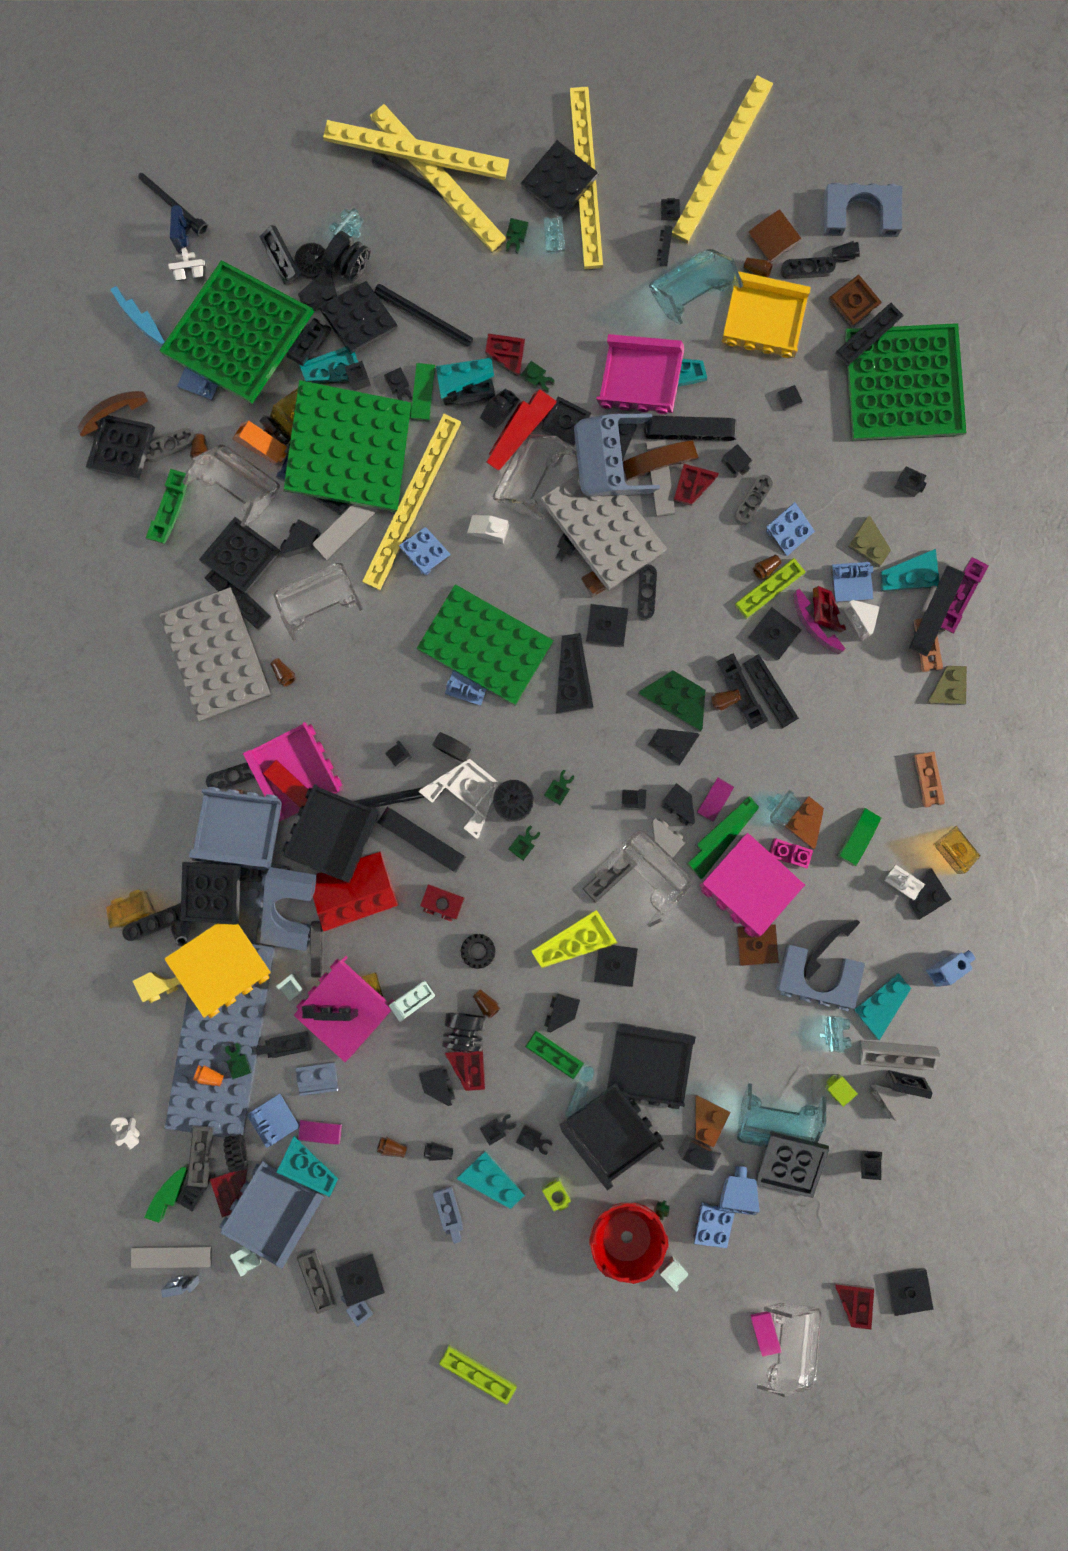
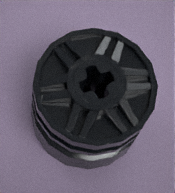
M340 231L328 244L322 263L324 267L334 273L339 271L340 277L346 278V281L353 283L365 270L370 258L371 249L359 241L355 242L354 238L344 231Z
M508 780L496 788L493 794V804L501 818L517 822L530 814L533 808L534 797L526 783L520 780ZM513 795L514 798H519L516 805L508 803L510 796Z
M446 1012L444 1026L452 1028L453 1032L443 1034V1037L451 1038L452 1040L443 1041L442 1047L464 1053L482 1051L483 1045L475 1044V1041H484V1037L476 1035V1031L485 1030L486 1017Z

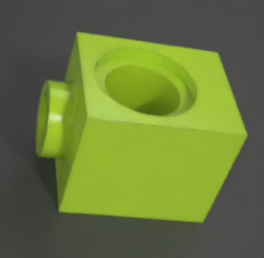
M839 1074L831 1076L826 1081L825 1089L842 1107L858 1095L844 1077Z
M560 1178L542 1187V1191L553 1211H562L569 1206L568 1203L571 1202V1198ZM554 1192H561L563 1194L562 1199L559 1201L552 1198Z

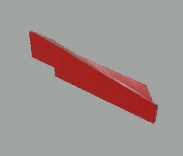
M539 389L533 393L528 403L525 401L520 402L491 448L490 456L486 463L496 470H500L553 408L556 400Z

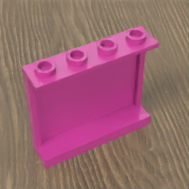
M608 334L607 343L609 349L600 397H596L599 405L605 409L617 407L624 411L637 409L643 413L648 411H656L658 414L673 413L684 354L682 340Z
M303 722L302 725L253 750L243 753L264 796L266 797L267 794L275 795L282 802L279 822L297 814L300 807L263 774L275 760L280 762L308 789L309 787L313 788L314 784H316L318 787L335 794L342 791L340 786L343 784L338 775L334 776L331 770L334 767L329 758L325 759L323 755L325 749L320 741H316L314 737L316 732L312 724L308 725L307 722Z
M746 833L699 886L702 888L701 892L708 898L712 897L716 901L715 904L722 911L726 910L735 923H740L744 926V931L749 936L757 938L767 930L805 884L749 833Z
M347 956L342 960L336 959L330 966L331 972L323 974L318 980L320 982L319 986L312 987L307 993L309 995L308 999L300 1001L296 1006L298 1010L294 1014L303 1025L344 1062L358 1050L392 1011L389 1005L395 1001L392 998L387 1002L345 963L348 958ZM314 1004L317 1008L323 1005H332V1008H339L340 1006L347 1005L351 1006V1009H358V1016L351 1021L302 1018V1006Z

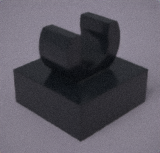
M661 199V220H679L680 199Z

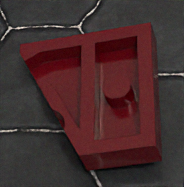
M820 586L813 588L815 623L840 633L845 631V624L841 625L837 616L840 614V611L835 603L832 591Z
M483 1050L471 1053L445 1052V1056L452 1065L465 1091L485 1090Z
M836 1283V1290L851 1327L872 1330L874 1288Z

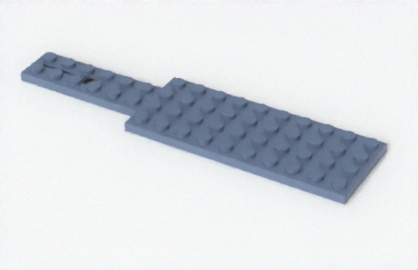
M243 868L241 875L249 876V868ZM261 870V877L263 878V875L267 874L268 871ZM253 882L249 890L245 891L240 888L239 926L271 972L275 946L256 943L260 923L259 913L263 902H260V898L265 886L262 885V882ZM270 978L262 984H259V982L252 986L253 990L244 996L242 993L235 997L237 1001L226 1007V1005L220 1007L218 1009L220 1012L211 1019L208 1016L206 1018L202 1016L187 994L165 1129L192 1133L193 1125L214 1127L213 1136L224 1138L241 1134L244 1137L257 1058L256 1047L259 1046ZM239 1042L241 1044L240 1054H247L252 1073L232 1080L226 1062L231 1059V1056L226 1053L225 1047L229 1045L230 1050L235 1052V1043ZM198 1065H205L224 1075L220 1087L197 1084V1081H194L193 1078Z

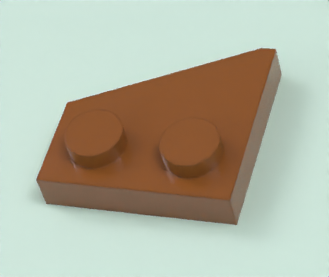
M808 796L784 827L809 847L815 849L824 808Z
M696 1095L695 1138L714 1148L731 1112Z

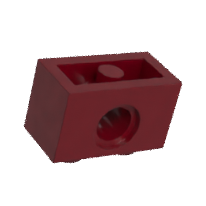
M428 884L420 906L424 907V912L432 915L435 912L442 914V919L452 922L453 919H458L465 898ZM440 898H444L447 901V907L442 910L437 907V901Z

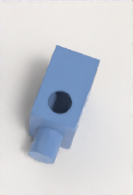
M969 950L965 953H954L926 969V972L936 987L952 985L972 970L970 963L975 960V956Z
M735 1167V1177L728 1176L725 1179L718 1211L754 1216L759 1213L757 1182L755 1179L747 1178L746 1167Z

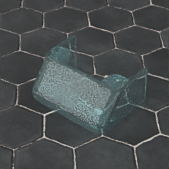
M707 249L651 282L649 288L666 316L680 325L683 323L681 316L685 311L684 305L712 288L724 291L731 284L741 288L743 283L734 259L716 250Z
M748 1083L741 1104L737 1140L745 1144L766 1147L770 1132H775L818 1143L826 1126V1097L822 1096L818 1107L805 1105L800 1109L799 1113L763 1107L762 1100L752 1094V1084Z

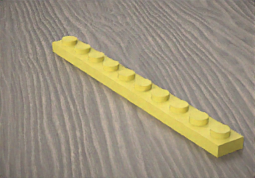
M758 75L754 79L675 225L672 236L688 244L773 86L772 82Z
M588 87L570 88L574 151L579 158L595 169ZM595 180L579 199L584 269L603 268Z
M385 104L370 115L371 120L382 132L416 139ZM407 159L438 190L446 203L491 252L506 241V237L441 166Z
M330 120L326 122L323 140L327 142L502 180L506 179L509 159Z
M443 414L400 502L398 510L362 581L364 584L379 591L381 590L401 549L399 545L404 542L461 425V421Z

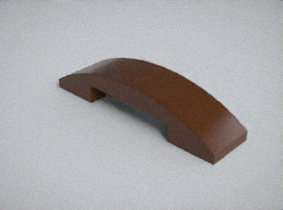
M144 391L117 394L97 404L80 421L77 427L80 436L83 437L98 429L96 421L128 404L131 410L148 402Z
M693 440L679 442L623 461V470L628 481L644 476L645 473L677 463H687L699 457Z

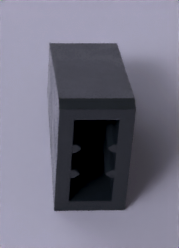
M686 1135L678 1154L682 1160L699 1169L713 1171L721 1152Z

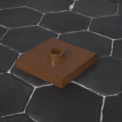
M859 274L829 297V300L851 327L855 326L882 304V301Z
M771 924L757 938L749 936L744 931V926L736 927L740 966L779 963L776 924Z

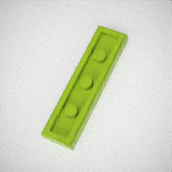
M793 558L734 605L747 619L806 572L797 560Z
M450 1345L439 1362L440 1366L505 1405L508 1404L517 1388V1385Z

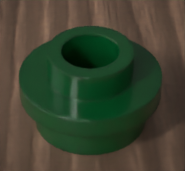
M665 1200L663 1202L658 1201L656 1207V1215L663 1221L664 1217L668 1218L670 1206L667 1205Z

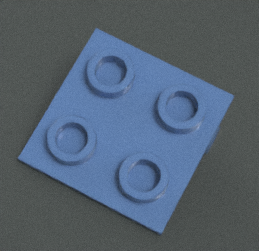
M185 367L177 387L212 400L218 385Z
M795 502L773 520L766 530L769 536L772 535L786 556L815 532Z
M426 527L399 545L402 553H405L410 558L409 561H412L413 565L417 566L421 571L420 573L428 575L431 572L430 569L451 555Z
M870 562L832 564L835 602L873 599L871 578L873 566H870Z
M452 671L450 680L447 682L445 694L481 706L486 689Z
M281 1094L247 1114L266 1148L300 1127Z
M702 1202V1205L699 1206V1217L696 1219L698 1223L695 1224L697 1227L693 1235L694 1244L727 1248L735 1213L718 1211V1206H711L709 1203Z

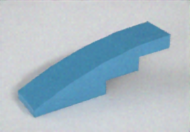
M117 286L110 289L136 327L151 341L162 347L165 341L149 312L146 311L141 314L133 299L125 301Z

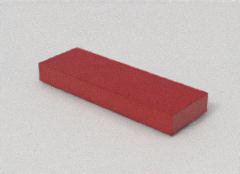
M275 760L263 774L299 807L305 806L308 800L305 798L308 788L280 762Z

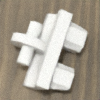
M185 247L182 248V254H176V260H183L184 262L168 264L169 270L173 271L177 281L186 279L185 269L191 268L193 278L204 277L203 266H206L205 260L189 261L190 258H195V253H188Z
M897 865L893 866L884 880L912 900L916 899L918 893L925 885Z
M116 1117L112 1120L111 1130L116 1134L115 1143L118 1147L124 1144L131 1150L139 1143L138 1136L140 1132L135 1128L136 1120L133 1117L129 1119V1122L124 1117Z

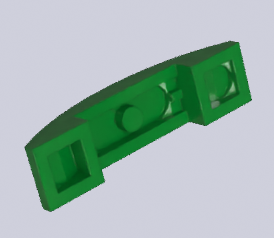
M170 469L164 485L166 489L155 520L151 521L146 539L165 544L184 500L189 474Z

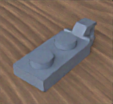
M452 1186L433 1191L443 1230L446 1232V1235L451 1234L454 1244L461 1242L460 1231L463 1230V1222Z

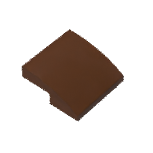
M780 209L748 232L770 262L774 261L783 252L789 251L802 240Z

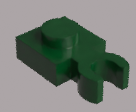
M510 218L506 238L510 239L506 243L507 252H509L511 246L516 247V254L520 252L519 241H525L529 222Z
M530 361L520 375L521 379L534 388L538 384L541 385L542 390L546 393L549 392V388L545 384H555V380L552 377H545L546 370L533 361Z
M566 770L560 773V781L558 782L554 779L544 794L546 798L559 806L570 791L566 785L574 780V775L569 780L564 779L563 775Z
M531 825L527 827L525 837L519 834L508 849L522 861L525 860L535 847L531 841L536 840L540 836L539 831L535 836L530 835Z
M239 1042L235 1043V1052L230 1050L229 1045L225 1047L226 1053L231 1056V1059L226 1062L232 1080L252 1073L247 1054H240L241 1044Z

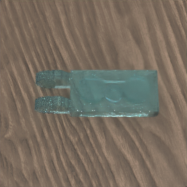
M586 1066L581 1072L566 1109V1117H570L581 1109L579 1102L581 1097L585 1098L589 1087L586 1084L592 1081L595 1073L593 1067Z

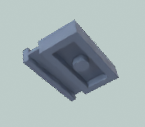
M335 1062L296 1067L299 1096L339 1090Z
M183 1275L172 1277L161 1289L162 1298L181 1295L186 1290H188V1293H191L199 1284L198 1275L190 1280V1277L183 1278Z

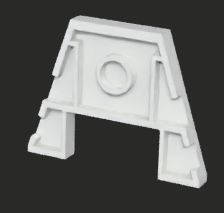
M467 759L420 789L419 793L433 803L442 790L447 788L475 811V814L463 828L478 839L499 782L471 759Z

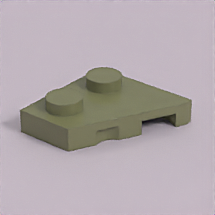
M871 516L866 518L848 545L850 549L878 567L882 565L891 551Z
M946 666L935 686L934 692L928 699V704L965 705L967 666Z

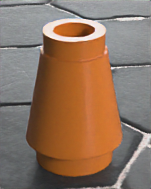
M198 1065L193 1080L197 1081V1084L220 1087L224 1075L205 1065Z

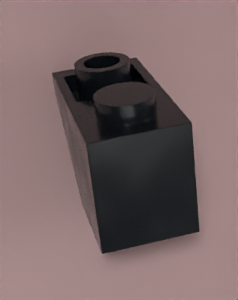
M505 388L488 401L480 419L495 429L505 421L520 399L512 391Z
M298 519L296 523L291 525L290 535L287 540H283L280 552L284 557L288 558L311 551L313 549L312 543L321 535L319 529Z
M676 783L661 801L664 804L662 808L670 814L674 812L679 816L678 821L683 825L687 826L689 824L692 826L695 823L692 795Z
M557 993L556 997L552 996L550 1007L553 1010L551 1016L547 1015L544 1024L547 1027V1032L551 1033L574 1020L580 999Z
M441 1065L419 1072L424 1093L447 1106H451L455 1095L453 1088L448 1087L447 1081L450 1078L447 1069L443 1070Z

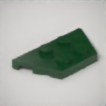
M672 670L639 691L638 695L699 732L702 731L706 692L704 688Z

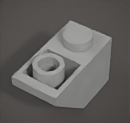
M655 818L652 821L654 849L665 859L671 861L685 844L682 841L684 837L677 831H670L667 828L669 825L661 818L659 820Z
M874 1083L870 1085L874 1090L871 1092L877 1102L881 1101L884 1106L882 1110L888 1119L892 1118L897 1121L916 1109L906 1093L892 1091L891 1087Z

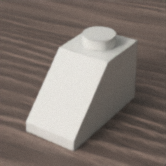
M472 515L467 534L504 544L509 524L507 520L493 516Z

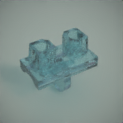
M355 208L351 211L345 209L340 216L342 222L340 224L332 223L329 230L333 236L340 231H344L352 237L359 238L361 236L359 229L364 221Z
M562 217L553 219L543 218L546 253L565 252Z
M791 790L786 793L781 802L779 801L782 795L779 793L775 798L771 796L767 798L770 802L767 809L772 811L776 807L769 817L771 823H778L785 827L791 819L790 816L784 813L785 809L788 807L796 812L801 806V802L794 797V793Z
M827 1016V1025H824L825 1032L819 1033V1036L825 1038L830 1052H845V1049L852 1047L850 1037H843V1030L850 1028V1020L839 1016Z

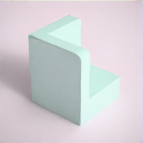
M291 974L276 986L278 990L281 989L289 1001H292L306 989L295 974Z
M244 1246L233 1251L230 1255L240 1276L245 1275L247 1271L261 1264L258 1255Z
M673 1256L659 1269L660 1275L676 1292L679 1290L678 1285L688 1276V1272Z

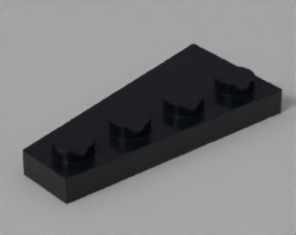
M581 633L562 636L556 714L593 708Z

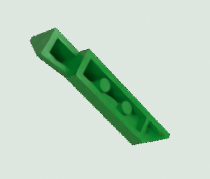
M750 796L695 845L700 852L687 865L700 879L705 877L759 809V806Z

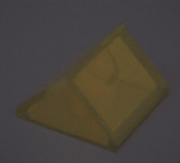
M957 826L933 844L956 874L968 872L981 856Z

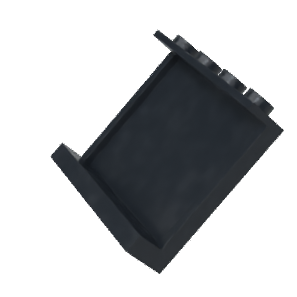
M314 784L313 788L309 787L305 798L308 800L305 806L302 805L299 809L298 816L300 818L298 823H294L291 828L290 834H292V837L283 846L282 852H285L283 856L350 884L380 812L377 809H371Z
M618 1022L607 1089L617 1083L620 1088L624 1086L630 1095L629 1100L632 1102L641 1103V1100L649 1101L650 1105L660 1106V1103L668 1104V1108L679 1109L680 1106L685 1107V1093L696 1036Z
M617 1083L559 1124L561 1132L607 1191L613 1187L612 1180L658 1147L664 1150L662 1144L664 1139L658 1131L654 1132L651 1129L653 1125L647 1116H641L639 1113L641 1112L640 1107L635 1101L631 1103L628 1099L630 1095L624 1086L620 1088Z

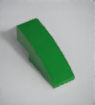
M864 808L837 857L851 866H857L881 821V817Z
M189 1164L176 1171L162 1185L151 1201L144 1218L158 1223L164 1219L168 1205L174 1206L177 1203L176 1200L182 1191Z

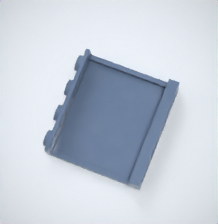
M216 787L202 789L201 792L204 794L194 849H190L189 858L197 862L241 865L242 868L268 871L272 863L282 806L280 799H277L275 795L269 794L266 797L258 796L254 792L239 794V791L228 789L227 792L220 791Z
M262 1161L261 1164L257 1163L251 1172L254 1175L250 1182H245L241 1189L243 1193L239 1200L235 1199L230 1207L232 1213L229 1218L225 1216L219 1228L222 1229L220 1231L221 1234L283 1269L324 1196L276 1173V1169Z

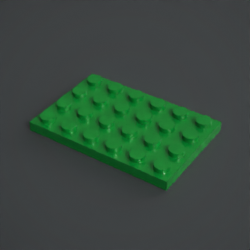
M455 584L417 646V650L516 706L554 640Z

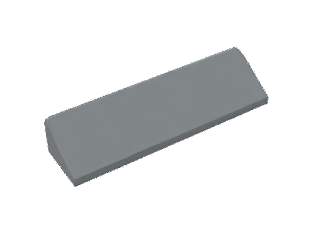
M352 504L312 543L313 547L328 560L379 509Z
M863 1040L860 1043L859 1065L937 1071L940 1059L937 1047Z

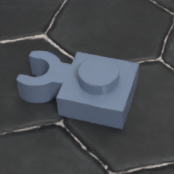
M342 1295L341 1300L346 1304L344 1295ZM365 1301L354 1304L346 1310L357 1327L374 1314Z

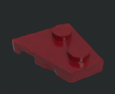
M488 333L485 354L515 375L520 376L525 339Z
M683 464L674 501L692 506L717 479L719 473Z
M247 1169L232 1173L228 1172L210 1179L222 1218L232 1213L230 1207L235 1199L239 1200L243 1194L241 1189L246 1181Z

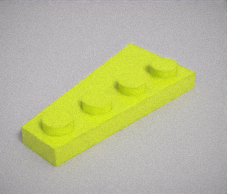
M596 910L531 952L541 968H545L617 944V941Z

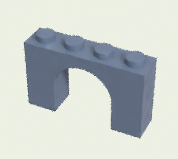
M836 182L827 184L824 192V235L842 236L846 229V207L855 201H866L871 203L878 211L879 237L899 236L902 230V186H896L895 184L885 186L875 183L868 185H859L858 183L843 185Z
M270 867L267 874L263 875L262 885L265 887L260 898V902H263V907H261L259 919H262V924H259L258 935H261L260 943L302 951L307 950L311 936V924L289 921L283 918L277 912L275 902L282 898L311 901L315 892L316 875Z
M786 944L776 990L781 991L780 995L792 997V994L800 995V1000L811 1002L812 998L819 1000L818 1004L830 1007V1003L838 1005L837 1009L849 1011V1008L855 1009L865 963L842 958L838 979L834 986L826 991L818 992L811 989L804 979V966L808 949Z

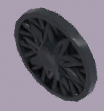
M306 243L296 251L294 262L302 275L317 277L326 269L322 263L325 249L316 243Z

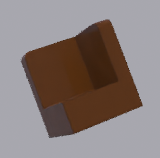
M594 571L581 578L591 597L607 589Z

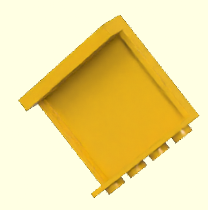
M737 271L722 342L732 347L737 345L744 347L746 350L756 349L761 350L765 354L775 353L783 358H794L798 351L797 345L811 287Z
M217 923L164 958L204 1018L208 1016L210 1019L220 1012L218 1009L223 1005L228 1007L236 1002L235 997L242 993L244 996L253 990L252 986L257 982L262 984L270 978L268 975L271 973L239 924Z

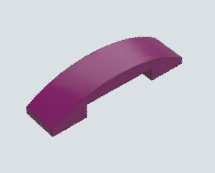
M973 557L970 558L963 570L965 572L963 580L941 628L954 634L963 617L962 614L989 565Z
M800 588L796 590L793 594L794 604L805 629L818 643L837 654L842 653L846 648L835 634L829 638L825 635L806 610L811 604Z

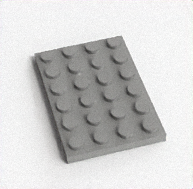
M579 474L540 499V502L608 591L667 550L626 495L587 496L581 490Z
M227 588L159 614L198 721L201 722L271 695L232 588Z

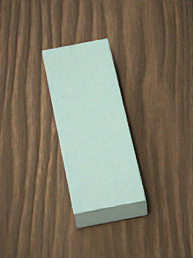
M424 980L391 1003L389 1007L401 1022L434 998L435 994Z

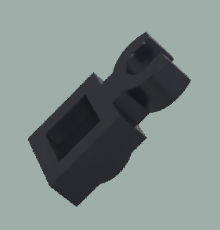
M401 367L384 375L392 394L398 392V400H402L401 397L404 394L408 395L409 399H412L411 392L405 389L409 386V383Z
M264 415L259 420L266 433L274 435L282 444L285 443L287 445L290 442L291 438L272 416Z
M506 1114L501 1122L495 1118L480 1127L489 1146L506 1136L505 1129L511 1130L516 1127V1123L512 1125L506 1123L511 1114Z
M524 1124L516 1140L517 1144L531 1151H534L535 1147L539 1148V1151L544 1155H547L548 1151L544 1150L542 1146L546 1143L552 1146L551 1140L540 1139L542 1133Z

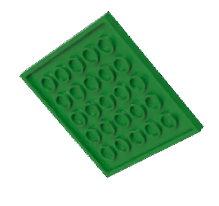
M221 260L159 351L169 359L253 404L314 311L311 307Z
M958 323L893 326L847 367L852 441L956 436L967 433ZM862 328L846 329L845 341L847 342Z
M299 380L283 492L396 512L398 510L412 402Z

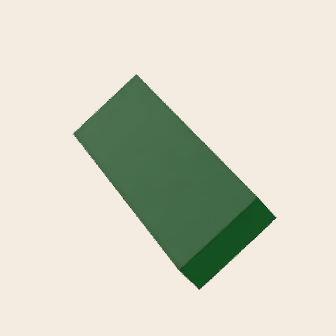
M416 363L411 408L412 420L430 421L435 365Z
M538 1031L534 1032L525 1046L573 1080L584 1065V1062Z

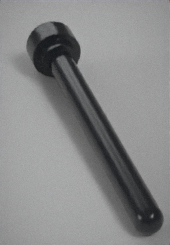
M374 153L372 158L374 165L378 167L386 166L443 198L430 182L389 160L385 154Z
M144 173L138 174L139 180L170 207L178 205L182 208L185 220L191 224L192 230L198 236L206 233L208 224L203 219L193 217Z

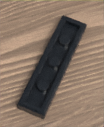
M891 302L842 345L835 354L848 367L898 323L904 315Z
M212 570L204 577L218 592L232 588L241 614L258 631L272 618L247 593L244 595Z
M758 654L744 662L742 666L780 727L783 729L798 720L799 717L761 656Z

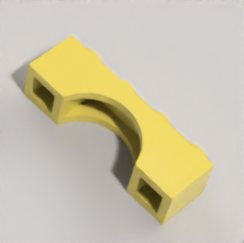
M155 971L133 980L142 1002L149 1001V1003L161 999L160 995L165 992L171 994L177 991V986L181 985L177 977L172 979L164 978Z

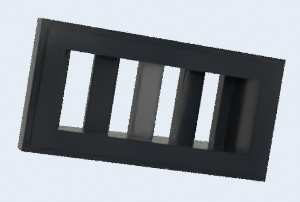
M210 1171L208 1178V1186L211 1183L210 1179L214 1178L215 1174ZM186 1183L176 1202L188 1210L194 1211L208 1186L200 1188L187 1186ZM189 1188H191V1189H193L194 1191L198 1192L199 1194H198V1195H195V1194H193L192 1192H190V1191H188V1190H189ZM185 1195L193 1199L194 1202H191L188 1199L184 1198Z

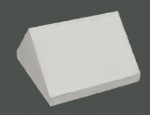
M852 600L842 609L861 641L868 638L874 632L879 606Z

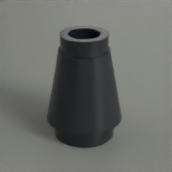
M851 241L832 248L833 259L855 260V258L860 257L859 243Z
M180 919L172 924L171 932L176 944L184 946L187 944L191 927L187 921H180Z
M432 1141L425 1144L424 1159H428V1161L452 1160L453 1148Z

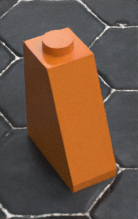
M249 420L241 423L232 438L237 443L273 464L278 463V461L282 462L287 454L284 452L287 448L284 444Z

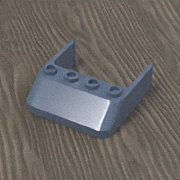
M652 413L606 414L582 419L575 424L574 434L580 486L585 495L652 494L660 489V485L629 486L625 483L618 424H643L652 418Z

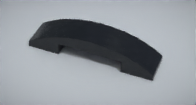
M734 653L716 661L728 690L738 689L740 692L741 700L735 704L749 728L753 729L767 722L768 719L761 705L757 703Z
M850 920L830 930L818 941L805 963V979L809 980L822 966L816 959L839 934L848 937L859 925L860 921Z

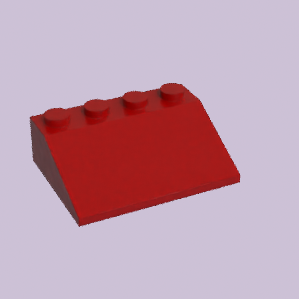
M381 851L360 858L350 884L322 872L314 874L316 875V884L313 900L323 932L399 906Z

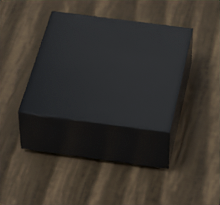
M795 385L777 393L784 411L803 402Z

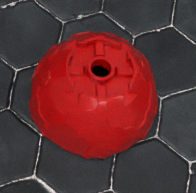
M622 1202L602 1212L595 1220L589 1236V1245L593 1260L605 1277L619 1282L636 1284L650 1279L663 1264L669 1247L668 1236L663 1224L659 1220L660 1218L654 1211L638 1203ZM623 1232H631L632 1239L627 1242L621 1239Z

